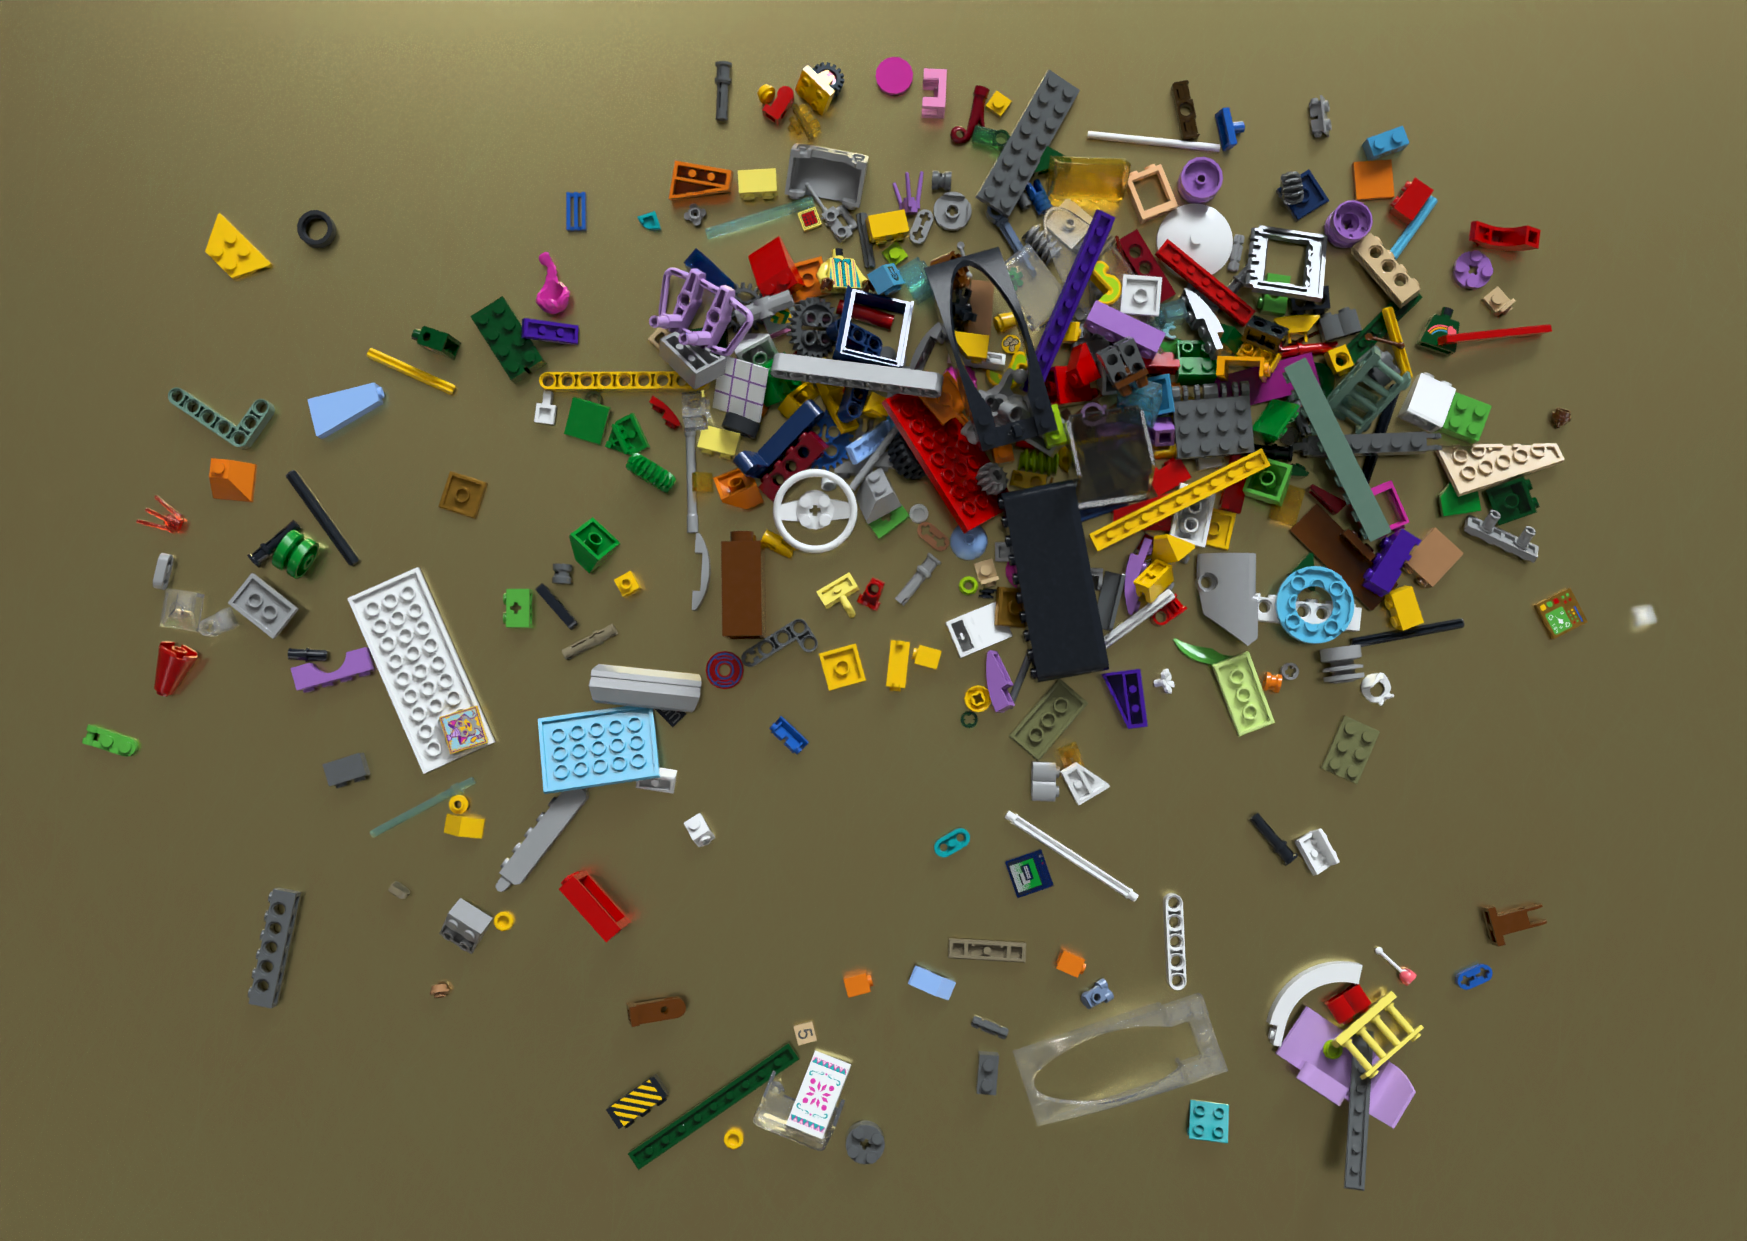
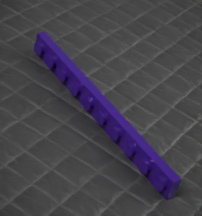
M1096 209L1035 351L1044 382L1115 220V217ZM1028 378L1026 382L1021 384L1020 390L1028 391Z

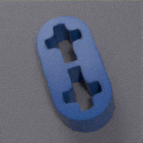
M1480 963L1459 972L1455 977V983L1458 987L1468 990L1489 981L1493 972L1488 965ZM1481 968L1487 970V972L1484 973L1485 977L1480 975L1475 976L1476 974H1479L1481 972ZM1463 976L1467 978L1472 977L1471 979L1467 980V985L1461 983V981L1463 980Z

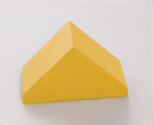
M447 813L444 833L458 837L482 839L485 819Z

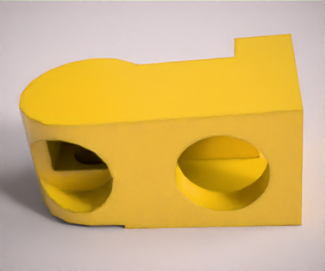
M1013 470L1010 486L1025 489L1045 485L1047 475Z

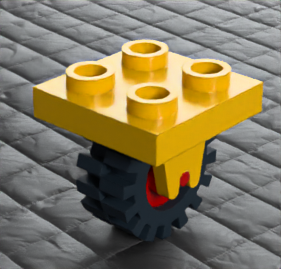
M824 62L820 66L817 64L813 69L807 65L802 70L795 88L798 95L804 98L811 105L812 109L821 116L827 112L831 100L839 95L844 83V74H840L841 69L838 68L836 70V65L833 64L831 67L829 62L826 65Z

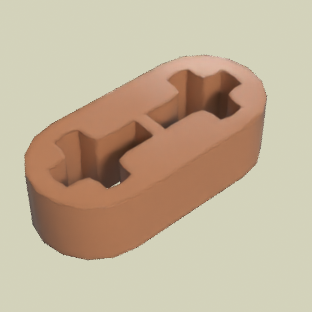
M929 522L919 524L917 533L922 540L936 551L941 552L947 549L949 539L945 534ZM929 526V532L933 534L932 537L928 534L922 535L921 527L926 528ZM936 537L939 540L944 538L945 546L937 547V541L933 538Z

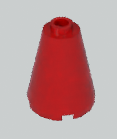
M171 641L161 642L158 649L154 689L158 695L164 697L173 695L198 657V653L185 645H181V647L174 646L176 642Z

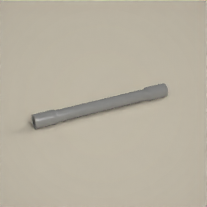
M685 418L687 533H698L695 456L696 420L695 418Z

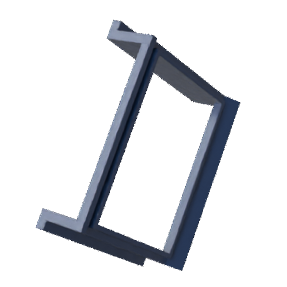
M847 285L832 359L902 368L914 301L907 302L852 289ZM854 303L904 314L896 360L845 348Z

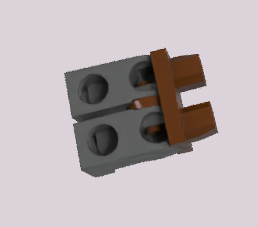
M1130 336L1114 343V346L1110 345L1095 353L1098 360L1101 361L1112 387L1117 389L1123 397L1132 393L1129 384L1135 381L1139 389L1148 385L1146 375L1149 373L1145 368L1134 338Z

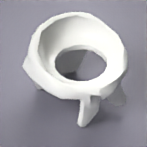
M1384 673L1370 674L1362 680L1361 692L1369 702L1379 703L1382 706L1384 701L1394 697V694H1390L1391 685ZM1377 682H1381L1384 686L1383 694L1379 697L1372 696L1370 688L1374 687Z

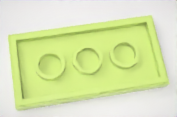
M1249 651L1212 665L1239 737L1275 723Z

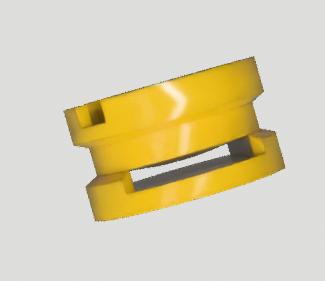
M973 686L965 693V705L973 712H982L988 709L991 704L989 691L984 686Z

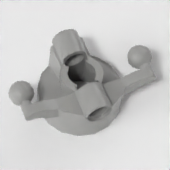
M1009 368L1002 376L999 385L987 391L978 390L991 408L996 427L1030 417L1027 403L1022 401L1023 396L1014 394L1010 389L1012 379L1019 384L1027 381L1028 374L1024 369L1013 370ZM970 420L961 429V434L966 436L969 443L977 444Z

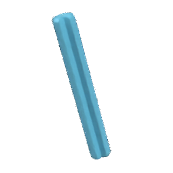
M1433 196L1427 199L1413 221L1406 227L1390 251L1394 254L1395 260L1437 204L1438 200Z

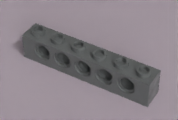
M278 887L274 888L269 894L268 902L270 906L264 916V922H266L265 929L260 934L261 948L256 953V960L258 962L252 972L253 985L248 991L249 1004L266 1008L277 1006L301 896L299 891ZM279 904H282L285 908L283 914L278 911ZM275 923L279 924L281 927V931L279 933L275 932L274 930ZM271 942L276 944L277 949L275 952L270 949ZM267 961L273 966L271 971L266 969ZM262 981L268 983L267 990L262 988Z

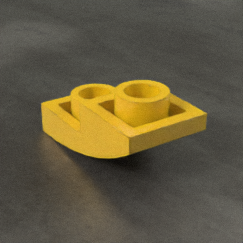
M1070 322L1062 343L1073 344L1079 340L1081 336L1080 322Z
M1246 342L1242 344L1236 354L1239 357H1265L1267 363L1271 366V373L1274 372L1282 358L1280 353L1275 355Z

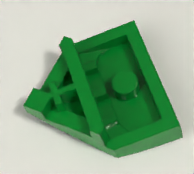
M630 413L617 420L615 424H612V430L605 445L607 448L628 455L640 453L650 448L635 413Z
M1449 482L1444 490L1439 493L1441 516L1481 511L1478 491L1458 497L1451 482Z

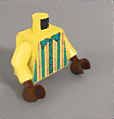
M841 248L832 250V258L823 262L816 274V278L821 284V293L844 294L847 285L857 290L863 288L865 292H869V289L872 292L875 291L871 281L863 276L857 267L855 260L844 258L843 249Z

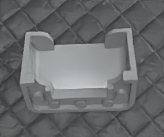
M795 143L790 152L785 195H789L791 199H800L804 195L812 196L807 187H805V183L808 182L818 197L842 201L841 203L845 205V208L855 210L861 204L869 157L858 153Z

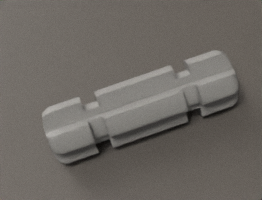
M1236 234L1234 236L1228 271L1237 272L1239 270L1240 264L1238 262L1241 260L1242 245L1245 239L1243 235Z

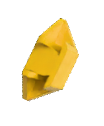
M1320 315L1284 316L1274 318V322L1289 329L1287 335L1288 344H1291V336L1304 335V341L1308 342V331L1320 318Z

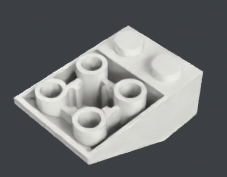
M996 602L945 623L960 658L1013 636L1008 626L994 625Z

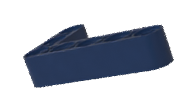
M841 318L830 324L826 330L828 337L835 342ZM850 322L845 347L850 350L880 356L883 345L881 339ZM845 387L838 410L840 421L849 423L860 417L869 390Z
M808 399L758 452L742 451L734 458L733 463L746 477L762 479L764 475L774 469L773 466L778 460L785 458V453L791 446L795 447L799 443L798 438L804 432L808 433L823 418L825 412L813 399Z

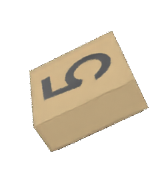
M812 1021L793 1026L798 1046L817 1041Z

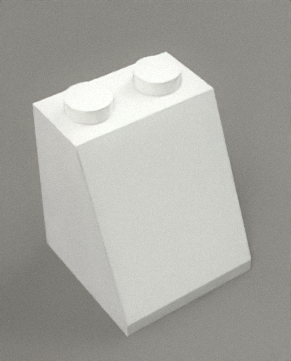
M1420 373L1416 376L1397 417L1433 433L1443 427L1456 389L1451 387L1452 384L1449 382H1440L1434 379V376L1430 373Z

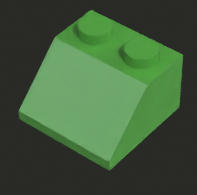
M1267 458L1271 466L1247 477L1243 492L1245 496L1282 507L1288 491L1293 466Z

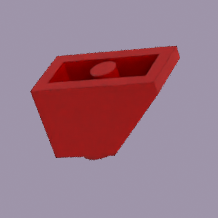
M1086 342L1072 348L1066 374L1074 390L1101 378Z

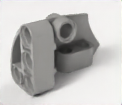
M1256 553L1197 554V579L1195 580V587L1199 591L1203 615L1223 627L1245 645H1250L1258 639ZM1202 578H1206L1209 581L1208 588L1202 587Z

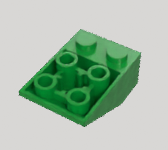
M1272 399L1253 424V437L1265 445L1278 441L1288 429L1286 426L1298 416L1299 412H1297V409L1300 406Z

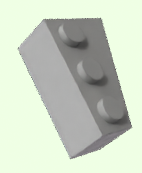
M676 331L660 339L659 356L694 390L725 374L726 357L722 355L718 357L712 354L708 348L703 349L699 346L680 344L678 340L680 333Z

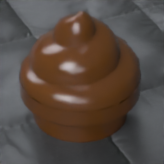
M1559 407L1552 412L1551 416L1556 428L1566 425L1572 418L1570 417L1571 412L1569 410Z

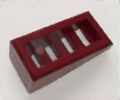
M1314 484L1306 488V491L1331 515L1339 513L1346 505L1344 500Z

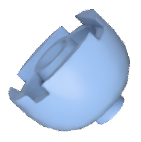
M958 525L952 531L950 537V547L953 553L958 558L964 560L979 558L985 552L988 545V536L980 525L965 534Z

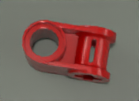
M1176 593L1172 601L1150 616L1151 624L1161 627L1187 609L1177 599L1178 595ZM1157 613L1163 614V622L1160 623L1156 620Z

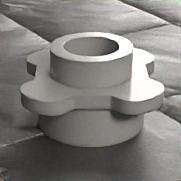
M692 203L689 206L688 212L684 213V218L698 226L701 224L703 217L706 216V210Z

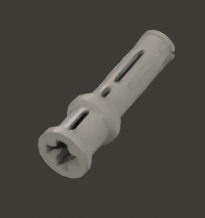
M929 552L924 562L917 566V572L895 597L903 606H905L923 581L932 576L931 573L937 565L942 563Z

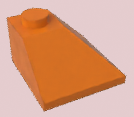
M211 458L209 480L213 498L252 502L256 464Z
M739 468L713 478L722 503L748 509L764 502L755 479L746 477Z

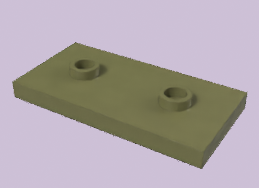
M1058 679L1009 737L1039 761L1086 707L1088 702L1065 682Z

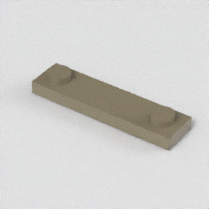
M949 938L948 958L1025 963L1027 943Z

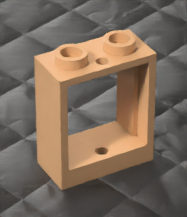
M1151 164L1139 173L1138 171H1133L1124 180L1125 188L1140 224L1166 215L1178 207L1161 164L1157 166ZM1157 173L1168 202L1144 211L1133 182Z

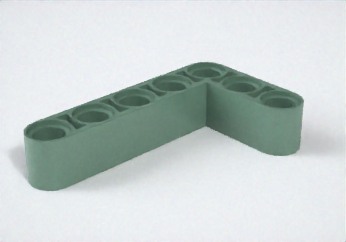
M175 387L168 393V400L173 405L233 446L242 450L249 449L275 413L272 403L264 399H257L240 423L235 425L183 389ZM182 393V399L177 402V395ZM198 404L197 411L192 412V407ZM266 404V411L264 413H261V406ZM213 414V421L208 423V417ZM252 420H255V421H256L255 427L252 428V429H250V427H249L250 422H251ZM229 425V431L224 434L223 428ZM244 435V443L239 444V438Z

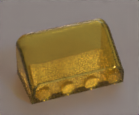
M1050 156L1047 195L1052 197L1053 201H1063V198L1071 199L1073 202H1082V199H1089L1090 202L1096 203L1101 202V200L1119 203L1120 200L1124 199L1131 163L1125 158Z

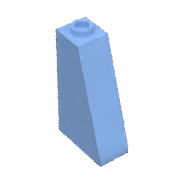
M370 383L307 399L316 436L321 439L326 438L383 404L382 398H384L382 387H379L376 383Z

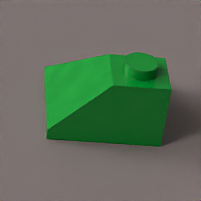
M593 517L569 535L575 561L589 574L600 566L620 544Z

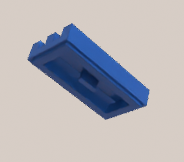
M566 192L567 231H586V192ZM571 198H574V227H571ZM578 198H581L582 226L578 227Z

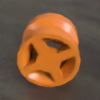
M1266 672L1262 682V689L1279 693L1282 675H1272L1271 672Z

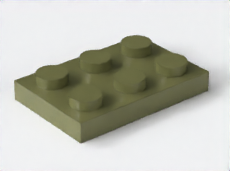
M1343 716L1321 765V769L1358 784L1380 731L1352 718Z

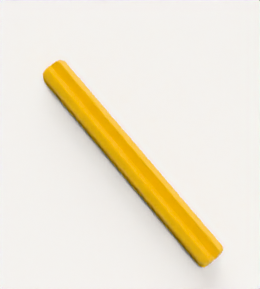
M370 348L367 352L369 359L452 395L455 390V385L373 348Z

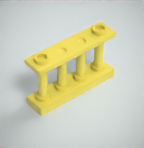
M1392 991L1384 995L1330 1042L1335 1048L1340 1046L1346 1047L1365 1069V1072L1360 1076L1362 1080L1367 1077L1371 1079L1378 1074L1379 1071L1377 1069L1409 1040L1413 1042L1421 1036L1419 1032L1424 1028L1420 1025L1413 1029L1397 1011L1392 1002L1397 996ZM1381 1010L1388 1011L1407 1033L1401 1041L1396 1038L1379 1018L1380 1015L1378 1013ZM1369 1021L1371 1024L1374 1023L1394 1046L1387 1053L1381 1049L1365 1030L1366 1027L1364 1025ZM1355 1033L1357 1036L1360 1035L1380 1058L1372 1066L1353 1045L1350 1037Z

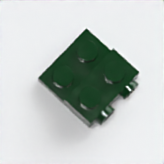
M1523 476L1486 489L1493 510L1501 515L1497 521L1499 525L1537 513L1536 508L1540 506L1537 498H1532L1530 490L1533 489L1530 479H1525Z

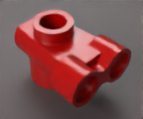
M872 577L863 594H859L857 602L877 611L881 604L879 599L885 582ZM873 585L878 586L879 590L877 592L872 590Z

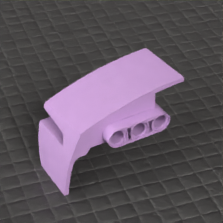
M1306 1006L1275 1054L1300 1070L1296 1077L1298 1080L1340 1107L1344 1099L1349 1102L1352 1054L1344 1047L1341 1056L1337 1059H1329L1324 1055L1323 1045L1325 1042L1331 1039L1334 1040L1343 1030ZM1374 1051L1372 1065L1380 1059ZM1387 1060L1377 1069L1379 1073L1371 1078L1369 1114L1394 1129L1416 1091L1403 1071Z

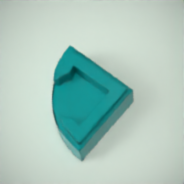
M655 211L637 217L641 225L646 229L661 231Z

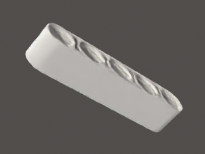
M1168 893L1163 898L1166 980L1168 985L1174 990H1182L1187 982L1183 901L1180 896ZM1172 897L1177 899L1175 907H1169L1168 901ZM1172 917L1178 918V924L1175 927L1169 925V920ZM1177 936L1179 938L1178 945L1171 946V938ZM1174 956H1179V964L1173 966L1171 959ZM1177 975L1180 976L1181 982L1178 985H1173L1172 978Z

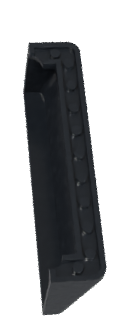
M1070 479L1000 493V498H997L999 509L1003 511L1001 523L1007 532L1005 544L1006 547L1010 548L1011 553L1008 555L1010 566H1013L1014 574H1012L1013 584L1017 585L1018 589L1016 601L1021 605L1022 611L1019 612L1021 623H1024L1025 626L1023 637L1029 646L1026 652L1028 660L1032 662L1033 668H1030L1032 680L1035 679V682L1039 683L1109 670V661L1073 480Z

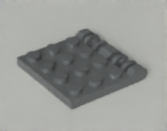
M1240 381V396H1238V382H1232L1233 397H1226V383H1220L1221 398H1218L1217 383L1202 385L1203 399H1200L1199 385H1194V400H1188L1187 386H1182L1183 401H1180V387L1172 386L1175 407L1173 423L1177 460L1242 455L1255 452L1249 381Z

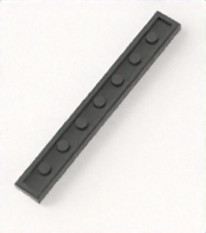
M1366 1030L1374 1039V1031ZM1355 1033L1353 1035V1045L1372 1066L1373 1050L1360 1035L1357 1036ZM1352 1055L1344 1189L1365 1191L1371 1079L1369 1077L1363 1080L1360 1078L1365 1069Z

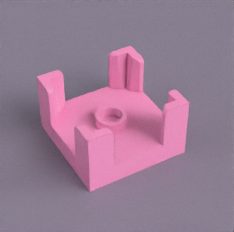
M924 68L923 90H934V97H923L921 118L944 119L947 69Z

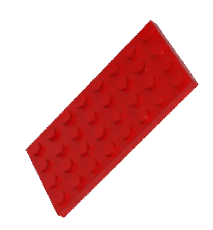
M897 393L881 402L964 534L1003 512L998 507L997 498H1000L999 494L995 496L992 494L987 495L986 491H981L982 487L977 485L978 480L975 478L979 468L989 463L990 460L985 452L980 453L978 444L969 443L966 436L961 434V429L964 426L956 417L950 419L942 426L920 398L914 395ZM1006 487L1001 493L1009 492L1008 488Z

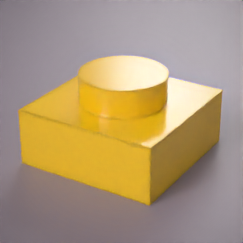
M996 90L985 108L1001 118L1012 101Z

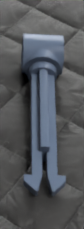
M987 206L986 218L988 221L999 227L1019 262L1024 263L1032 278L1036 277V271L1028 260L1030 256L1008 222V218L1001 214L993 215L991 213L992 208Z

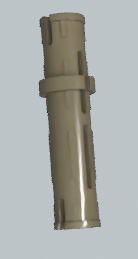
M612 623L599 631L595 630L590 636L562 649V654L568 661L598 644H604V641L618 635L617 629Z

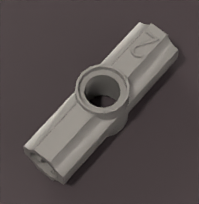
M786 290L771 297L766 296L757 299L745 307L752 312L755 321L766 319L775 315L776 312L794 306V301L790 291ZM735 310L737 320L740 326H742L746 321V317L738 310Z

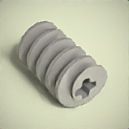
M1038 224L1028 230L1021 239L1026 238L1025 244H1031V250L1037 249L1035 252L1036 256L1042 254L1040 260L1042 262L1047 260L1045 265L1048 267L1060 256L1059 252L1062 247L1055 248L1056 241L1050 243L1051 235L1044 237L1046 230L1039 231L1041 224Z

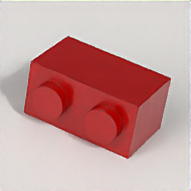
M1416 177L1411 182L1407 180L1401 188V191H1403L1400 197L1396 196L1390 204L1392 209L1389 213L1406 225L1413 221L1434 191Z
M1173 457L1164 462L1165 466L1158 469L1155 467L1147 472L1149 476L1145 478V481L1155 497L1167 493L1179 486V483H1184L1192 478L1181 459L1175 460Z

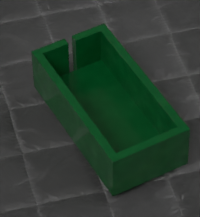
M503 296L470 316L514 384L529 376L524 368L528 367L533 373L547 364L533 341L521 338L522 324Z

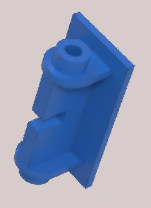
M782 716L769 728L771 733L780 741L784 738L786 740L784 745L796 755L809 743Z

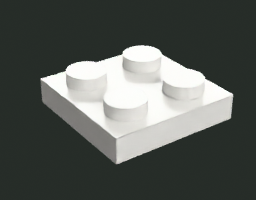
M1123 274L1120 312L1127 315L1158 317L1162 277Z

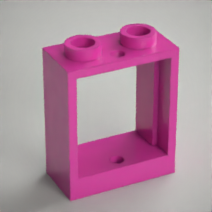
M1392 480L1371 488L1374 496L1385 491L1398 519V522L1389 525L1390 529H1393L1394 533L1400 529H1405L1404 524L1409 523V519Z

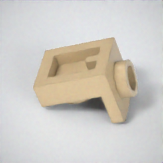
M1498 286L1481 299L1496 317L1501 313L1506 315L1513 309L1511 305L1516 301L1514 298L1510 300Z
M993 559L974 563L980 586L985 585V588L995 586L996 581H999V577L997 576Z

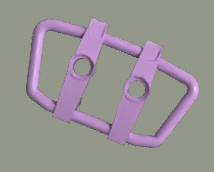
M674 267L668 268L664 272L662 280L659 316L654 315L650 317V326L653 328L661 327L668 329L669 332L676 331L680 333L678 340L682 345L699 346L703 349L708 348L711 350V353L730 356L753 325L754 318L752 312L735 299L734 289L727 285L717 287L705 280L706 273L698 269H691L688 273ZM674 275L685 279L686 281L677 297L673 314H666L671 276ZM705 288L716 294L707 312L702 331L692 332L688 330V327L702 303ZM734 307L746 317V321L727 348L717 347L727 325L731 321V313Z

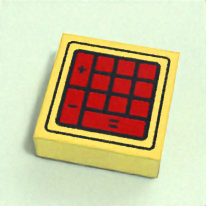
M816 207L797 213L804 232L822 226Z

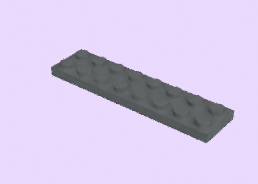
M1051 70L1045 73L975 198L1004 217L1008 218L1037 168L1041 155L1045 148L1050 145L1080 91L1078 88Z

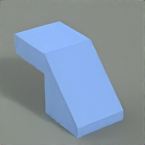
M915 966L908 984L936 997L949 1000L956 982L938 976L930 970Z

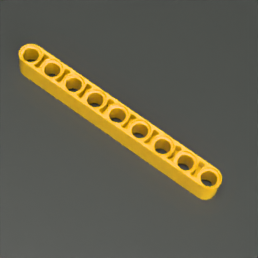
M676 371L545 372L539 378L541 387L546 391L691 392L706 391L711 385V382L696 390L688 383L680 386L678 385V380L681 376ZM626 377L629 378L630 383L627 386H622L621 380ZM553 378V384L548 387L545 386L546 379ZM572 378V384L564 386L565 379ZM591 378L592 383L589 386H583L584 379ZM604 378L611 379V383L608 386L602 385ZM642 378H649V383L646 386L640 385ZM661 378H668V383L665 386L659 385Z

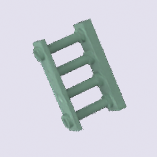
M1374 346L1326 399L1332 410L1337 409L1356 423L1355 432L1356 434H1361L1370 428L1371 422L1402 390L1404 391L1409 387L1411 375L1410 372L1406 371L1401 377L1381 361L1380 350ZM1372 367H1376L1396 383L1387 390L1369 377L1367 372ZM1363 381L1383 397L1374 404L1356 391L1354 386L1358 382ZM1350 395L1370 411L1361 418L1343 405L1341 400L1345 396Z

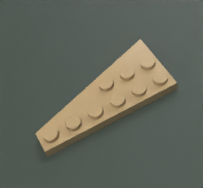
M1557 443L1513 444L1512 446H1503V444L1460 446V444H1453L1452 446L1441 445L1442 450L1435 451L1458 497L1561 464L1565 460Z

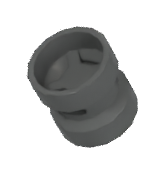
M933 170L932 190H938L940 187L951 191L952 171L940 173Z
M553 564V571L555 573L552 577V583L571 584L569 573L572 571V565Z

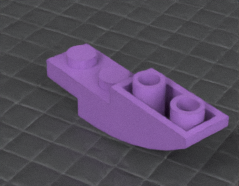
M1144 538L1138 555L1130 553L1125 571L1124 595L1128 614L1133 615V612H1138L1141 604L1138 601L1139 597L1133 581L1146 569L1147 563L1144 562L1146 555L1150 556L1153 550L1152 540Z

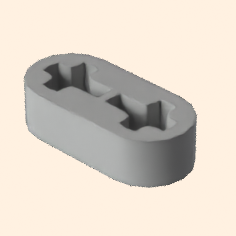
M923 209L918 212L909 234L912 244L919 246L926 241L933 224L934 217L931 211ZM928 215L930 221H926L924 226H922V219L920 217ZM921 229V237L923 238H919L917 241L913 234H917L918 230Z
M160 554L153 578L154 588L160 590L167 588L173 566V555Z

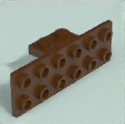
M1315 504L1290 529V532L1311 553H1314V556L1324 566L1342 576V579L1350 587L1352 593L1370 611L1374 610L1385 599V595L1380 597L1362 586L1365 580L1363 575L1368 568H1371L1373 564L1371 560L1376 556L1373 553V548L1367 543L1364 544L1359 539V534L1353 529L1343 530L1318 504ZM1397 582L1394 584L1391 590H1394L1398 586Z

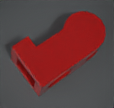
M789 86L780 87L772 105L766 104L762 109L763 116L779 125L794 102L793 90Z

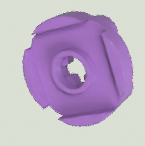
M1478 250L1463 253L1454 263L1453 278L1460 287L1476 290L1483 287L1493 274L1489 258ZM1469 266L1477 269L1476 275L1474 273L1469 274Z

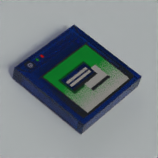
M1041 849L1004 861L1017 898L1054 886Z

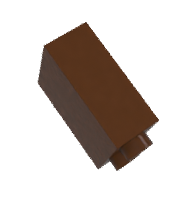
M753 531L730 532V541H721L722 636L728 640L765 639V547L761 541H756V535H754Z

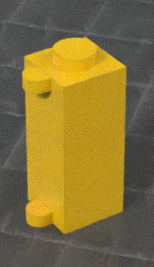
M891 640L886 687H890L889 691L901 692V688H905L910 642Z

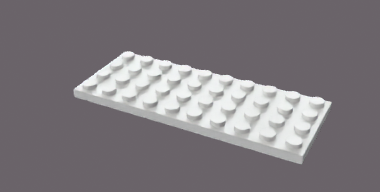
M419 567L347 598L423 774L495 743ZM478 706L489 743L450 754L440 717Z

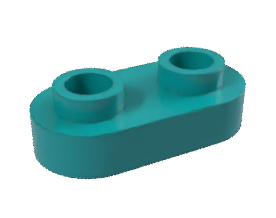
M963 828L953 830L935 842V853L940 857L952 855L968 845L970 835ZM958 834H962L964 836V839L962 841L957 840ZM946 844L947 850H940V845Z

